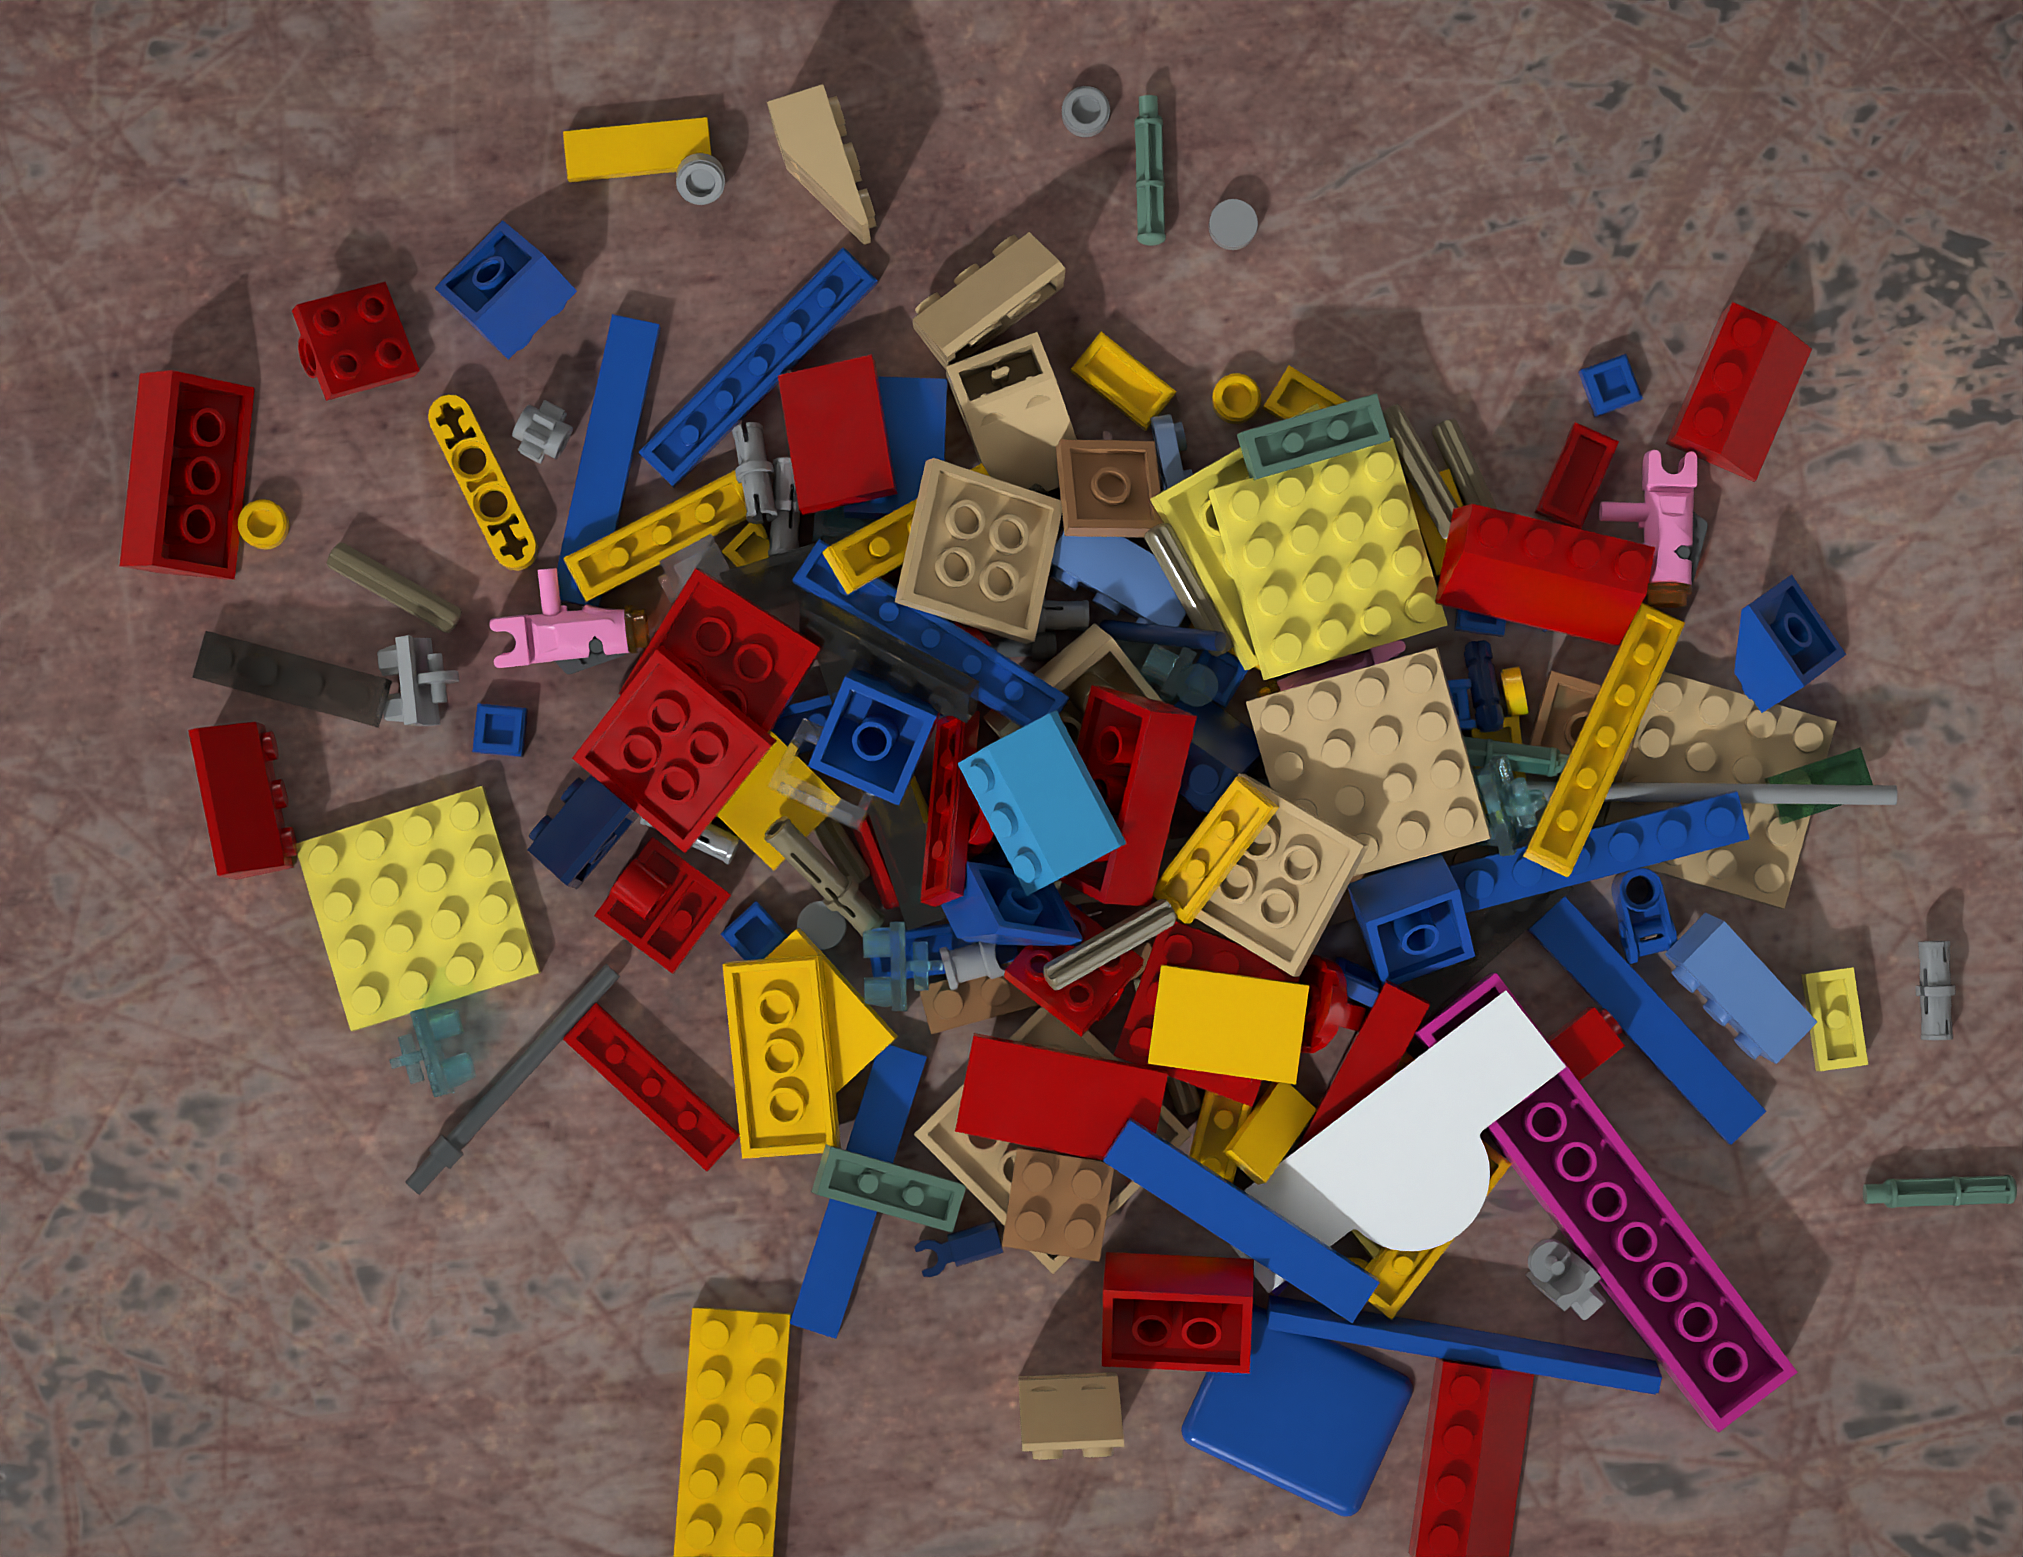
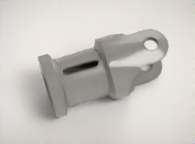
M978 942L954 950H949L947 947L939 948L951 991L958 989L959 983L984 976H988L990 979L1004 976L1007 967L999 964L996 959V944Z

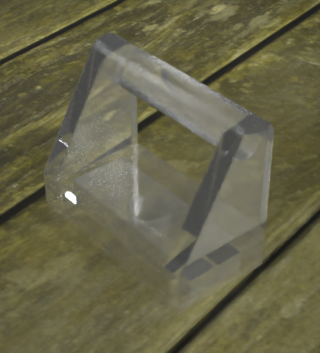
M803 718L768 787L772 791L860 832L876 798L875 795L865 791L858 806L789 774L805 740L817 745L824 728Z

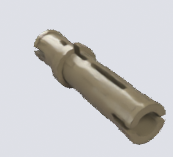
M783 816L777 819L767 829L764 840L770 843L824 897L823 903L831 911H838L863 938L869 937L881 927L885 920V914L879 911L858 890L859 883L852 876H844L791 823L788 817Z

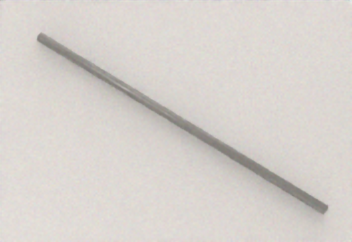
M1253 778L1270 788L1268 778ZM1476 781L1481 800L1549 801L1557 783L1553 781ZM1613 782L1604 802L1689 803L1738 791L1740 803L1896 805L1897 786Z

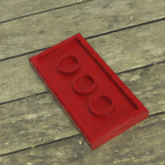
M974 1033L955 1132L1103 1161V1157L1130 1117L1156 1134L1168 1071Z

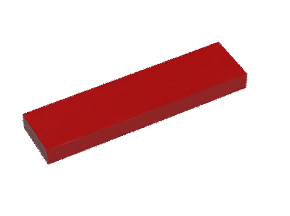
M968 707L962 708L937 721L920 897L921 903L933 907L964 896L973 793L957 763L977 752L980 718L979 711Z
M1387 979L1385 980L1295 1151L1392 1077L1430 1006L1429 1001Z
M595 1003L563 1038L569 1046L707 1172L740 1137L738 1131L598 1003Z

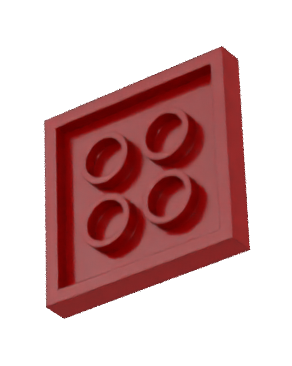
M695 568L618 694L621 695L656 649L663 645L770 734L823 647L702 569Z
M662 645L652 654L572 759L680 850L686 853L692 848L777 740Z
M1176 920L1173 926L1156 936L1113 1056L1137 1065L1167 1070L1169 1077L1253 1107L1262 1082L1260 1079L1148 1064L1161 965L1298 983L1300 976L1288 974L1237 942Z

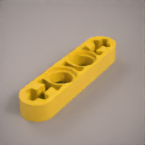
M448 394L439 397L432 403L429 409L428 420L430 427L495 558L502 566L509 570L519 571L528 568L538 556L539 547L537 540L473 410L464 399L457 395ZM449 406L456 412L463 410L464 415L458 418V423L466 436L473 430L476 433V437L463 439L454 445L452 449L449 448L448 442L458 441L453 430L447 424L442 426L439 424V421L445 418L443 409ZM478 448L485 453L486 465L477 474H466L460 468V457L467 449ZM499 491L507 498L506 511L501 516L495 518L485 516L480 507L482 498L488 492ZM515 516H517L519 523L509 525L514 536L519 541L525 539L528 541V545L522 548L524 557L516 560L511 554L503 555V550L509 547L504 533L499 530L493 536L490 530L491 528L505 526Z

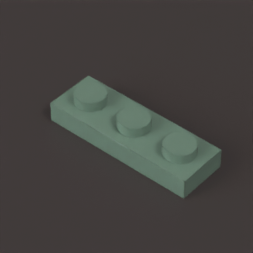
M1377 393L1237 434L1249 478H1253V480L1391 440Z
M826 1144L811 1192L953 1233L966 1186L960 1182Z

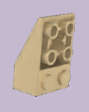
M822 84L768 101L767 105L772 126L786 169L864 245L871 243L869 229L877 226L874 218L875 212L867 188L858 191L856 187V182L862 181L860 166L852 142L843 144L841 137L846 136L847 132L837 96L828 98Z
M1038 332L946 366L947 380L980 464L984 465L990 477L1040 494L1060 488L1056 447L1060 439L1077 440Z
M1116 1372L1018 1376L1022 1451H1032L1033 1459L1063 1458L1064 1449H1082L1084 1457H1106L1114 1455L1113 1447H1124L1119 1383Z

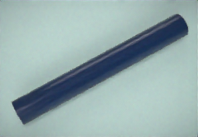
M1106 619L1099 625L1114 640L1211 651H1223L1227 643L1225 633L1220 631Z

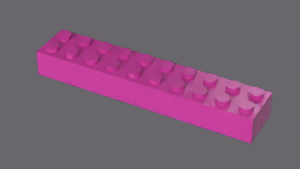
M1497 973L1486 975L1421 1024L1414 1034V1037L1423 1049L1427 1051L1506 990L1557 1054ZM1567 1066L1484 1129L1505 1158L1512 1164L1511 1166L1581 1259L1589 1264L1601 1277L1599 1283L1709 1428L1717 1432L1722 1431L1798 1373Z

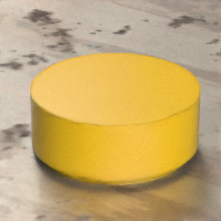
M1240 373L1229 374L1223 377L1216 384L1212 393V407L1220 419L1231 424H1240L1250 420L1256 414L1261 402V393L1256 382L1249 376Z
M259 499L250 502L242 509L238 518V529L240 535L248 544L257 549L268 550L279 546L286 539L289 532V519L286 512L275 502Z
M1520 667L1502 669L1500 675L1508 715L1513 717L1528 714Z

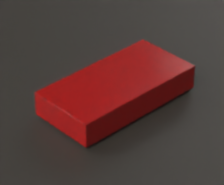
M1575 422L1569 431L1534 512L1562 525L1581 529L1619 441Z

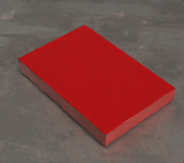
M872 354L778 375L798 506L802 515L898 494L876 363Z

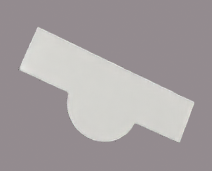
M1505 990L1279 1163L1266 1183L1260 1185L1253 1183L1244 1191L1329 1247L1351 1230H1358L1374 1243L1393 1250L1422 1251L1440 1246L1458 1236L1473 1222L1487 1196L1490 1165L1480 1133L1566 1068V1066ZM1232 1246L1233 1249L1240 1256V1258L1252 1259L1239 1249ZM1254 1260V1276L1268 1293L1286 1281Z

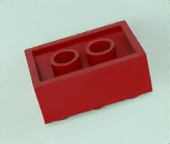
M1732 302L1721 312L1666 444L1685 453L1693 451L1697 454V458L1755 482L1812 348L1778 321Z
M256 721L188 730L217 876L238 880L294 868L291 856L298 855L296 848L297 840L293 828L285 827L282 808L288 807V796L283 779L276 780L272 761L279 759V753L273 731L266 732L265 725Z
M1106 1252L1103 1283L1102 1367L1250 1374L1254 1259Z

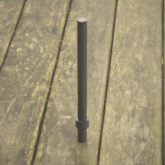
M605 964L449 1135L447 1137L441 1135L428 1149L431 1154L405 1181L413 1191L420 1195L445 1167L452 1168L464 1155L461 1149L619 979L620 976L610 966Z

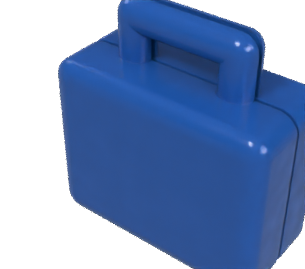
M1253 1304L1250 1374L1206 1372L1182 1424L1181 1432L1184 1440L1189 1445L1337 1515L1348 1517L1356 1514L1365 1500L1412 1397L1413 1385L1405 1374L1332 1340L1270 1330L1267 1328L1266 1309Z

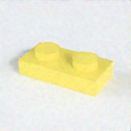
M1854 967L1801 974L1806 1009L1817 1021L1810 1030L1816 1071L1868 1065Z

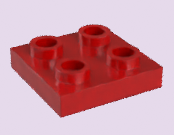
M386 281L300 303L292 309L301 334L298 340L301 364L309 377L312 379L318 378L326 401L412 378L420 371Z
M652 837L638 857L626 867L610 890L609 896L594 916L669 972L675 974L732 895Z
M1066 900L1064 902L1083 938L1081 944L1105 931L1103 927ZM1027 945L1005 969L1004 978L1080 1037L1084 1035L1096 1020H1102L1111 1011L1123 994L1125 986L1141 969L1144 961L1141 956L1131 949L1062 989L1053 990L1043 975V967L1046 963L1074 947Z

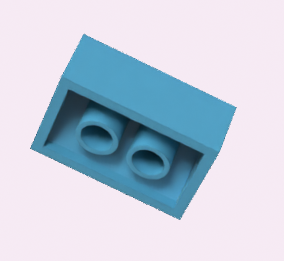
M1057 710L999 739L957 763L1027 896L1126 844Z

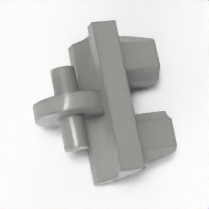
M410 635L395 637L396 644L377 652L378 666L382 676L391 677L399 675L401 693L384 695L382 700L384 719L387 721L404 722V725L428 727L440 725L438 703L447 702L445 684L459 682L458 671H444L442 653L433 654L431 638H414Z
M1545 1239L1535 1244L1530 1250L1528 1256L1530 1271L1526 1274L1527 1278L1563 1311L1571 1307L1581 1319L1586 1320L1604 1305L1606 1300L1593 1286L1601 1277L1589 1264L1563 1243L1554 1239Z

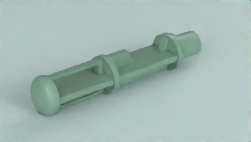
M1144 95L1139 97V116L1134 121L1137 240L1143 245L1155 246L1166 240L1163 120L1158 115V97L1155 95Z
M1463 736L1471 765L1483 768L1503 769L1552 777L1562 772L1570 755L1562 754L1559 749L1554 747L1548 748Z
M2009 1174L2004 1176H1952L1916 1179L1890 1178L1883 1184L1863 1185V1200L1865 1204L1884 1203L1889 1208L2012 1204L2017 1197L2016 1181Z

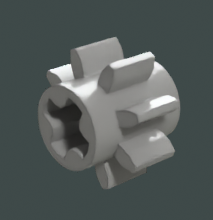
M546 400L543 401L540 409L530 404L527 405L521 413L512 433V437L522 441L518 451L540 464L545 455L557 459L565 449L573 431L572 426L564 423L567 416L565 410Z

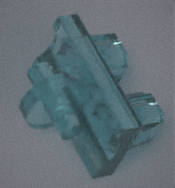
M1154 644L1140 671L1144 679L1162 687L1158 696L1169 704L1177 693L1179 699L1186 705L1193 707L1204 706L1211 702L1218 689V680L1215 673L1205 665L1191 664L1197 653L1185 646L1178 656Z
M1507 754L1493 756L1484 768L1473 770L1481 801L1486 804L1488 813L1485 815L1492 836L1491 839L1477 842L1476 845L1498 846L1500 856L1515 855L1517 852L1516 845L1530 835L1528 828L1538 824L1535 812L1542 809L1547 801L1542 790H1528L1525 778L1514 779Z
M890 922V927L876 928L863 932L864 958L891 957V977H864L865 1004L881 1007L892 1006V1011H908L907 972L914 971V991L929 990L928 971H942V961H928V941L913 942V961H906L905 922Z
M422 1008L410 1012L420 1051H416L412 1033L397 1037L402 1056L389 1060L391 1069L406 1066L410 1084L425 1080L420 1062L424 1061L434 1098L455 1093L454 1087L461 1086L477 1077L469 1052L445 1059L440 1040L464 1034L458 1009L431 1011V1008Z

